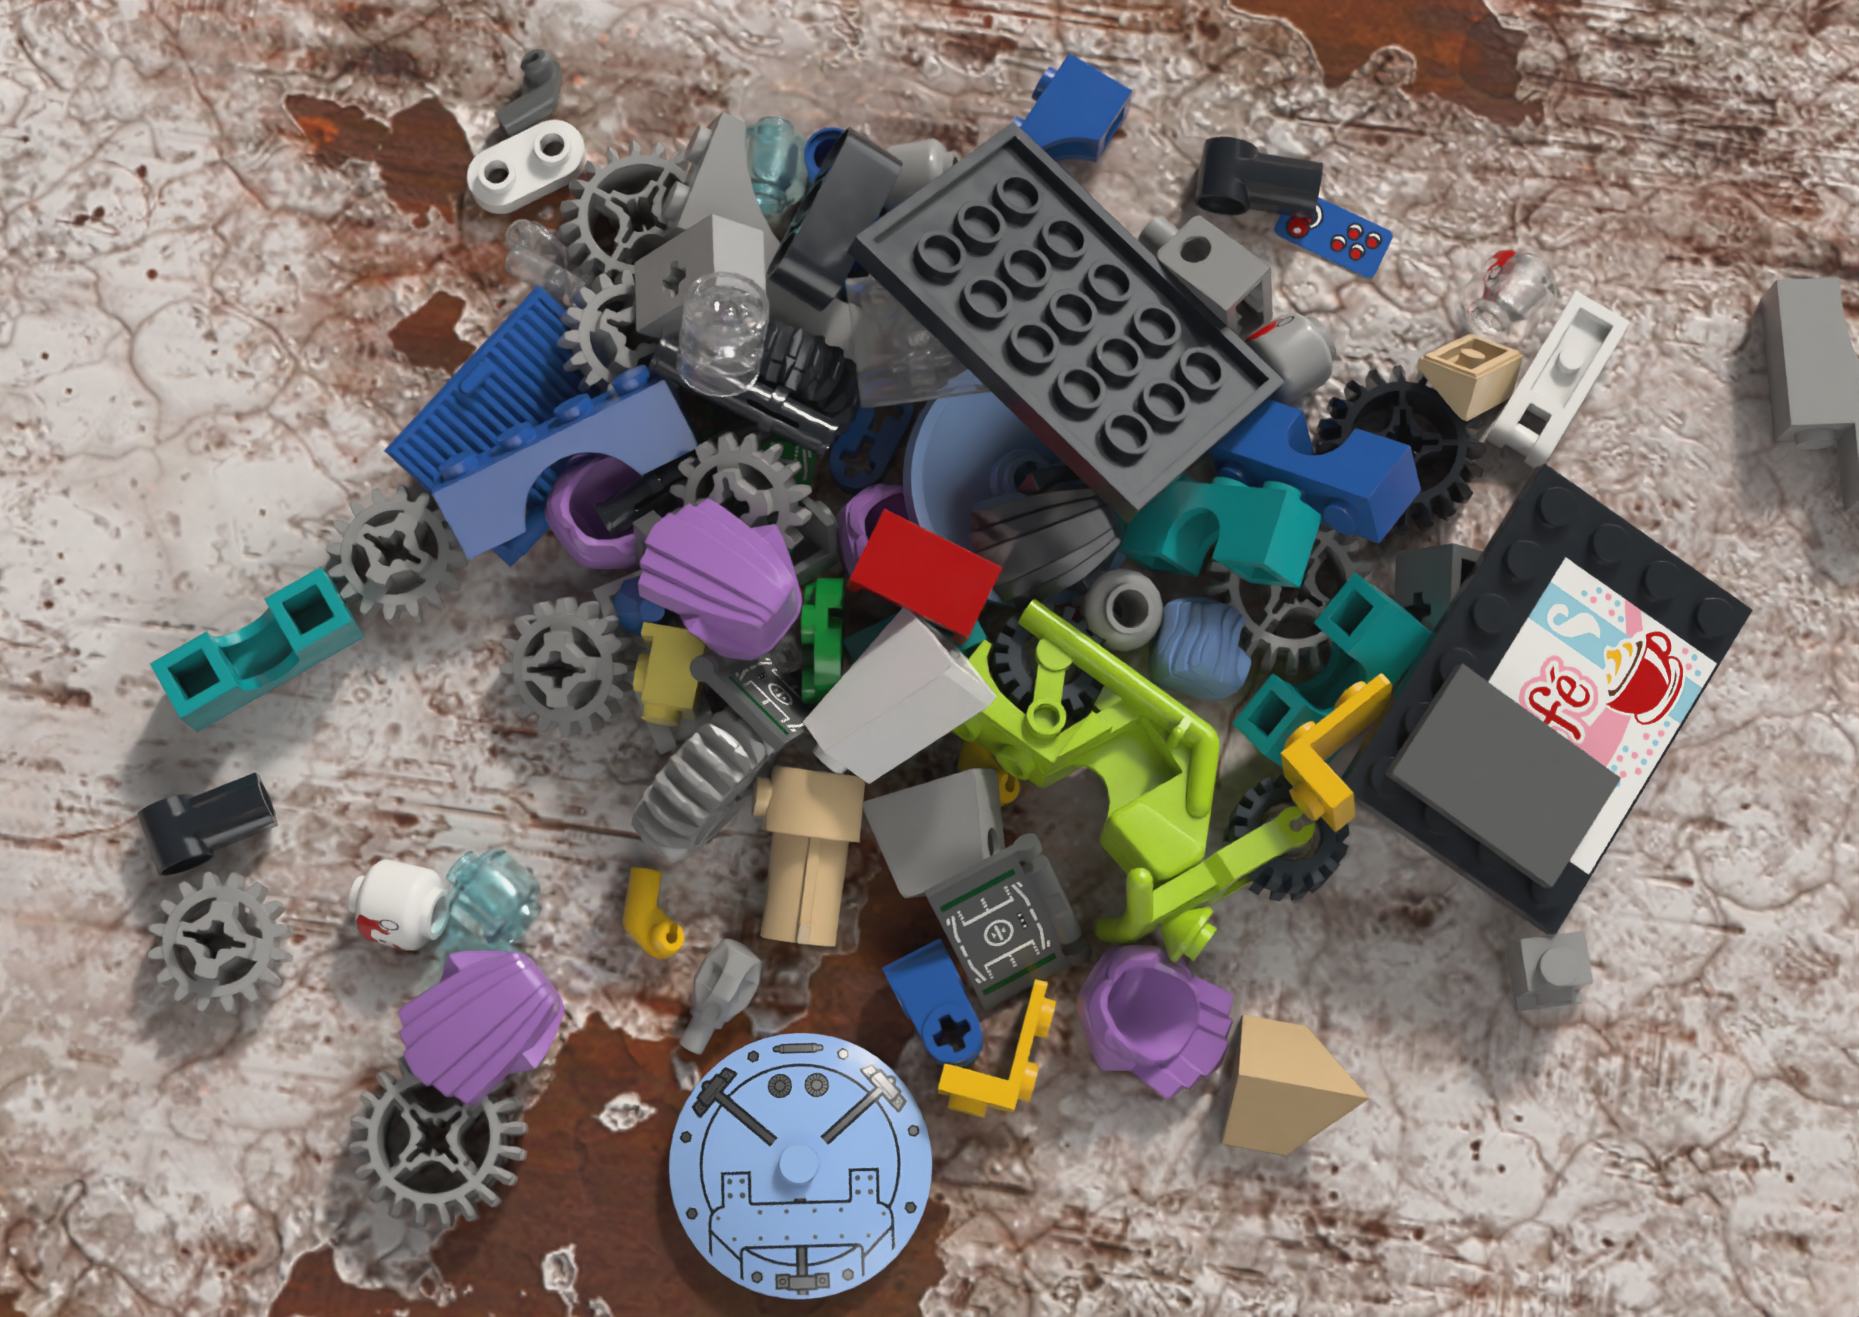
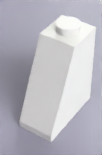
M902 608L807 716L803 723L818 743L812 751L822 763L836 774H844L848 769L870 784L987 708L997 696L948 636L923 617Z

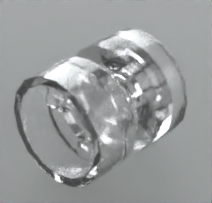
M720 271L703 275L692 282L686 291L676 367L681 379L692 389L708 396L728 397L741 394L753 386L759 376L763 344L769 320L770 302L765 291L752 279L738 273Z

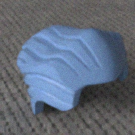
M1187 596L1169 602L1163 608L1162 623L1149 644L1148 662L1152 683L1205 702L1221 701L1238 692L1239 688L1243 686L1251 666L1250 658L1238 646L1240 631L1245 623L1244 615L1238 609L1228 604L1206 597Z

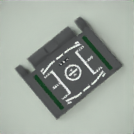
M775 646L761 658L752 661L720 656L712 650L692 660L690 673L693 678L700 682H707L776 752L810 734L803 721L814 710L816 704L802 703V673Z
M1032 833L1020 836L1013 845L924 891L984 1010L1033 986L1035 979L1042 981L1072 964L1079 965L1085 963L1092 956V949L1085 938H1080L1082 935L1081 926L1049 859L1044 855H1040L1043 848L1038 836ZM1022 860L1027 861L1025 865L1021 867L1019 862ZM1066 944L1064 949L1061 950L1060 945Z

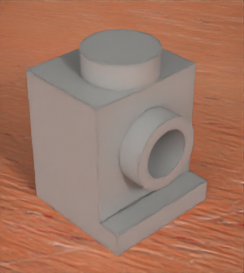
M1585 931L1519 939L1506 947L1516 1012L1582 1003L1580 989L1594 983Z

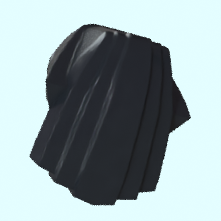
M1062 462L1030 472L1016 491L974 503L971 512L973 527H971L969 537L973 553L1003 567L992 589L1003 603L1010 600L1021 612L1022 609L1028 607L1033 599L1043 602L1065 589L1086 594L1093 582L1109 570L1121 543L1124 541L1127 523Z

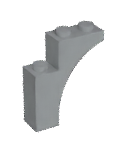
M722 112L707 127L698 125L684 154V160L692 163L684 184L678 181L674 183L662 208L661 216L669 219L662 239L670 241L711 214L762 230L764 233L766 302L745 313L741 318L749 321L752 316H759L768 322L780 319L784 325L794 328L802 325L803 331L813 336L823 335L826 344L829 346H839L844 350V357L852 359L858 365L857 372L862 376L879 332L878 319L851 307L836 297L823 311L819 312L766 278L767 269L780 243L765 220L752 188L745 148L746 123Z
M1840 278L1776 280L1761 298L1775 442L1796 441V448L1814 450L1830 447L1837 440L1844 512H1859V360L1853 349L1845 322Z

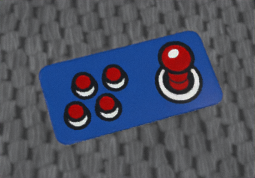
M1318 197L1313 220L1281 214L1274 228V232L1278 237L1366 278H1371L1376 274L1393 239V234L1390 230Z

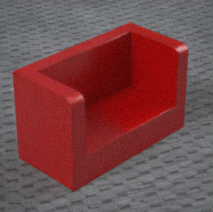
M884 509L849 578L846 588L858 593L860 587L899 605L953 632L951 640L963 645L968 639L1003 567Z

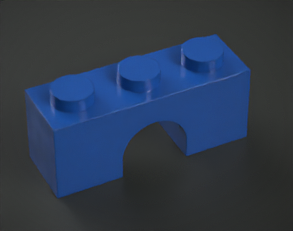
M1273 400L1266 402L1211 451L1218 477L1230 478L1254 488H1263V484L1266 481L1290 485L1301 492V501L1323 515L1320 523L1329 525L1342 534H1354L1377 543L1382 541L1421 491L1409 445L1355 428L1340 447L1326 454L1315 455L1303 410Z

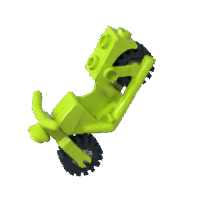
M1033 599L1027 608L1022 609L1018 619L1012 616L1007 621L1002 633L997 638L989 663H987V656L992 644L985 639L969 659L965 656L997 697L987 708L951 730L953 733L966 741H976L994 754L998 763L1009 774L1021 780L1028 779L1039 788L1042 787V789L1082 767L1094 771L1104 782L1109 805L1106 822L1099 833V842L1127 874V909L1121 918L1104 916L1096 922L1095 934L1102 941L1133 944L1141 937L1162 926L1160 931L1169 959L1176 964L1184 953L1194 961L1217 930V928L1207 922L1214 911L1209 907L1210 905L1222 901L1251 883L1253 884L1248 890L1256 895H1259L1264 888L1270 890L1269 900L1281 901L1286 894H1290L1291 901L1302 899L1308 891L1313 894L1320 889L1340 866V861L1346 856L1349 845L1343 844V842L1350 835L1349 824L1347 823L1335 833L1322 817H1319L1316 821L1309 819L1290 795L1289 790L1293 786L1284 777V774H1280L1274 783H1272L1270 777L1259 781L1254 789L1250 788L1244 794L1227 820L1230 823L1224 830L1223 841L1229 842V845L1201 863L1205 855L1219 758L1220 740L1218 734L1209 723L1111 654L1110 651L1104 649L1103 644L1106 642V639L1101 638L1097 634L1090 637L1087 633L1088 624L1085 617L1079 624L1072 619L1076 609L1065 605L1062 613L1056 614L1054 613V603L1042 604L1038 600ZM1089 708L1091 710V713L1088 715V717L1079 721L1081 718L1085 716ZM1072 718L1076 724L1061 732L1062 728L1066 727L1069 719Z

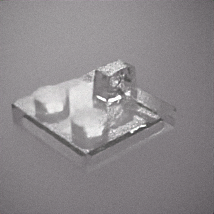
M872 276L846 279L862 408L990 392L979 379Z

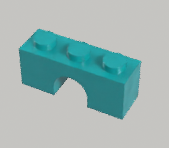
M1182 476L1127 524L1124 541L1121 543L1118 552L1149 572L1198 577L1207 551L1218 539L1212 559L1245 581L1300 588L1323 515L1300 500L1301 492L1298 489L1284 483L1266 481L1263 484V488H1254L1225 477H1215L1212 484L1198 483L1189 477Z
M322 567L264 598L268 609L247 626L222 636H212L206 631L150 663L182 721L199 732L365 637L347 603L340 596L338 587Z
M1355 572L1314 621V624L1331 638L1333 644L1331 658L1323 671L1312 680L1301 684L1287 683L1272 673L1232 723L1264 756L1283 767L1281 752L1285 750V742L1296 729L1310 721H1313L1315 724L1319 723L1335 710V704L1339 697L1357 682L1364 681L1368 684L1379 674H1383L1392 683L1393 687L1416 659L1431 635V632L1401 605ZM1343 746L1330 757H1328L1324 762L1327 765H1329L1330 762L1334 759V757L1343 748Z

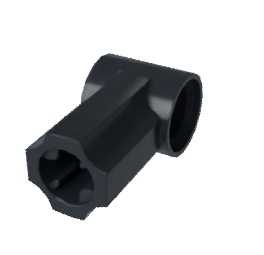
M1212 137L1204 142L1194 202L1199 208L1219 215H1241L1252 209L1313 220L1320 191L1323 163L1259 153L1258 148L1254 144L1234 137Z
M256 772L194 797L192 794H181L162 799L148 805L137 813L159 876L174 875L198 867L214 857L213 851L278 826L276 812L270 795L260 775Z

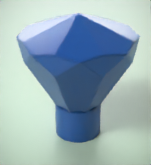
M636 576L623 581L612 603L615 613L620 619L619 625L642 637L643 622L667 626L674 612L640 597L638 589L640 576Z

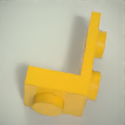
M1379 674L1368 684L1360 681L1349 687L1337 700L1334 711L1317 724L1310 721L1296 729L1285 742V750L1281 752L1284 777L1293 786L1289 792L1294 802L1312 821L1322 817L1335 833L1356 817L1354 794L1324 761L1379 718L1392 697V683L1383 674Z
M1037 979L1034 981L1009 1079L1005 1080L945 1063L938 1086V1094L950 1097L947 1108L985 1118L988 1107L1013 1114L1017 1099L1030 1102L1040 1064L1028 1061L1034 1036L1047 1039L1056 1005L1055 1000L1044 998L1048 982Z

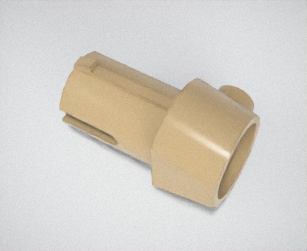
M773 766L771 778L756 777L751 815L763 817L761 830L773 832L760 935L763 938L807 945H836L849 842H860L865 781L860 777Z

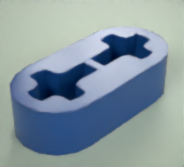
M881 380L867 386L862 392L855 421L851 422L847 433L841 434L831 450L829 457L831 478L836 487L845 494L856 496L866 487L883 482L912 427L914 420L913 398L908 389L899 382ZM888 398L895 399L897 401V413L901 418L898 420L889 417L879 434L872 431L876 421L875 409L871 405L873 403L884 405ZM865 442L872 445L868 453V466L873 469L871 474L860 471L855 479L847 477V464L842 461L843 458L846 456L855 459Z

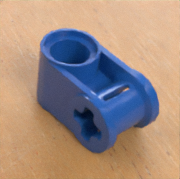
M940 938L882 967L907 1019H912L928 1053L936 1063L943 1067L946 1063L964 1068L977 1060L983 1049L984 1041L981 1026L964 993L966 988ZM953 1021L957 1029H964L966 1027L971 1029L970 1032L963 1036L966 1047L955 1053L949 1044L942 1045L939 1048L936 1045V1042L944 1037L941 1027Z

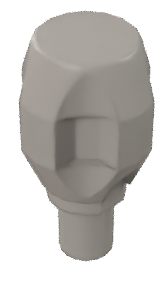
M724 939L704 957L694 976L693 1006L690 1009V1014L693 1017L679 1041L684 1048L693 1053L702 1054L715 1029H721L725 1022L730 1021L750 1004L760 985L763 968V958L757 952L738 941Z

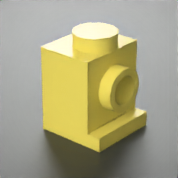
M643 622L641 636L646 647L651 648L650 654L640 653L633 682V690L642 692L641 701L644 706L641 719L664 726H679L681 718L697 721L705 682H700L693 678L690 673V664L694 658L706 654L711 649L687 629Z

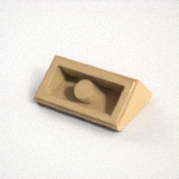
M1468 334L1419 357L1417 367L1451 409L1461 419L1469 421L1511 397L1524 355H1521L1519 351L1473 334Z

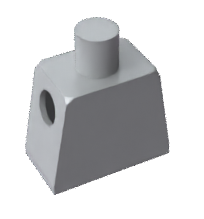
M1157 216L1142 230L1138 241L1243 341H1245L1250 333L1273 319L1271 267L1204 217H1192L1178 230L1163 216Z
M995 768L969 769L863 802L864 813L899 892L904 898L926 896L925 890L1005 849L998 776Z

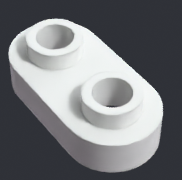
M548 120L482 151L472 160L467 172V182L474 200L486 211L505 214L570 184L571 179H577L582 174L587 161L583 139L577 129L571 124L560 120ZM551 142H559L564 145L563 151L556 156H547L543 153L544 147ZM504 169L508 171V177L501 183L494 184L487 180L493 170Z

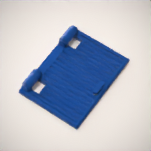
M538 284L386 447L384 452L432 495L434 476L440 474L438 467L449 458L467 450H472L475 456L497 446L496 438L518 424L530 422L534 428L556 417L554 414L555 408L577 395L587 393L590 399L599 396L601 389L596 385L583 393L578 389L580 381L585 376L580 369L565 371L563 365L574 356L572 349L557 346V339L565 332L572 330V328L560 321L561 315L566 310ZM576 454L566 456L552 463L533 483L526 501V510L529 512L526 519V532L491 549L509 567L514 565L521 556H524L550 528L544 515L545 503L556 479L567 462Z

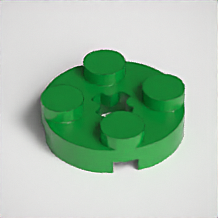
M817 578V582H807L805 584L804 605H802L801 618L802 644H806L805 665L802 668L803 704H816L817 706L842 678L841 669H843V657H845L843 640L845 639V591L843 590V578Z

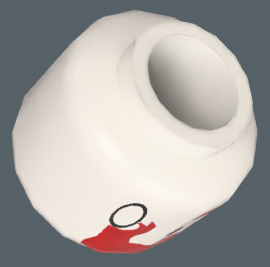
M381 860L370 868L366 876L361 875L354 881L349 894L348 906L350 912L355 914L359 933L368 941L403 950H419L430 940H436L441 936L449 919L451 897L448 890L443 888L442 880L434 870L396 860Z

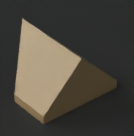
M1242 1015L1221 1144L1286 1156L1370 1098L1307 1026Z

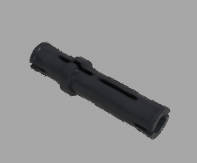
M665 335L661 340L648 367V372L658 374L704 399L757 424V432L767 437L773 432L817 454L822 459L828 452L841 425V421L833 420L790 398V390L780 385L774 390L730 368L724 363L718 362L673 340V337ZM692 370H694V371H696V372H698V373H700V374H702V375H704V376H706V377H708V378H710V379H712V380H714V381H716V382H718V383H720V384H722V385H724V386H726V387H728V388H730V389L736 391L737 393H735V392H733V391H731V390H729V389H727V388H725V387H723V386H721V385H719V384H717V383H715V382H713V381H711V380H709V379H707V378H705V377H703V376H701V375H699V374L693 372ZM752 400H754V401H756V402H758V403H760V404L766 406V408L763 407V406H761V405H759V404H757V403H755V402H753ZM781 414L784 415V416H786V417H788V418H790V419H792V420H794V421H796L797 423H795V422H793V421H791V420H789V419H787V418L781 416Z
M738 416L713 433L700 439L699 445L710 439L718 446V438L729 431L736 433L741 445L746 436L757 432L758 425ZM772 432L767 437L760 433L761 447L771 440H776L778 438L777 435ZM696 450L690 451L642 475L643 477L616 494L594 505L599 517L614 539L620 538L623 533L633 528L632 523L652 510L657 513L664 509L666 513H669L678 507L676 500L679 497L670 493V488L679 480L688 479L682 474L678 466L690 456L698 458ZM717 466L712 470L707 481L718 472Z

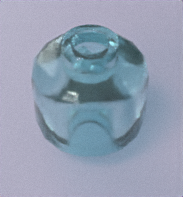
M773 116L762 117L758 120V123L747 125L745 133L748 171L762 214L782 213L787 209V206L797 203L805 194L808 178L804 159L806 138L794 130V125L791 122Z
M502 848L487 850L479 856L472 850L468 851L456 861L445 877V880L451 884L446 896L445 908L476 938L485 944H493L504 940L507 944L513 943L529 929L543 909V906L538 902L541 892L540 882Z

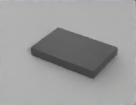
M1464 664L1454 666L1385 773L1386 776L1543 888H1552L1621 780V777Z

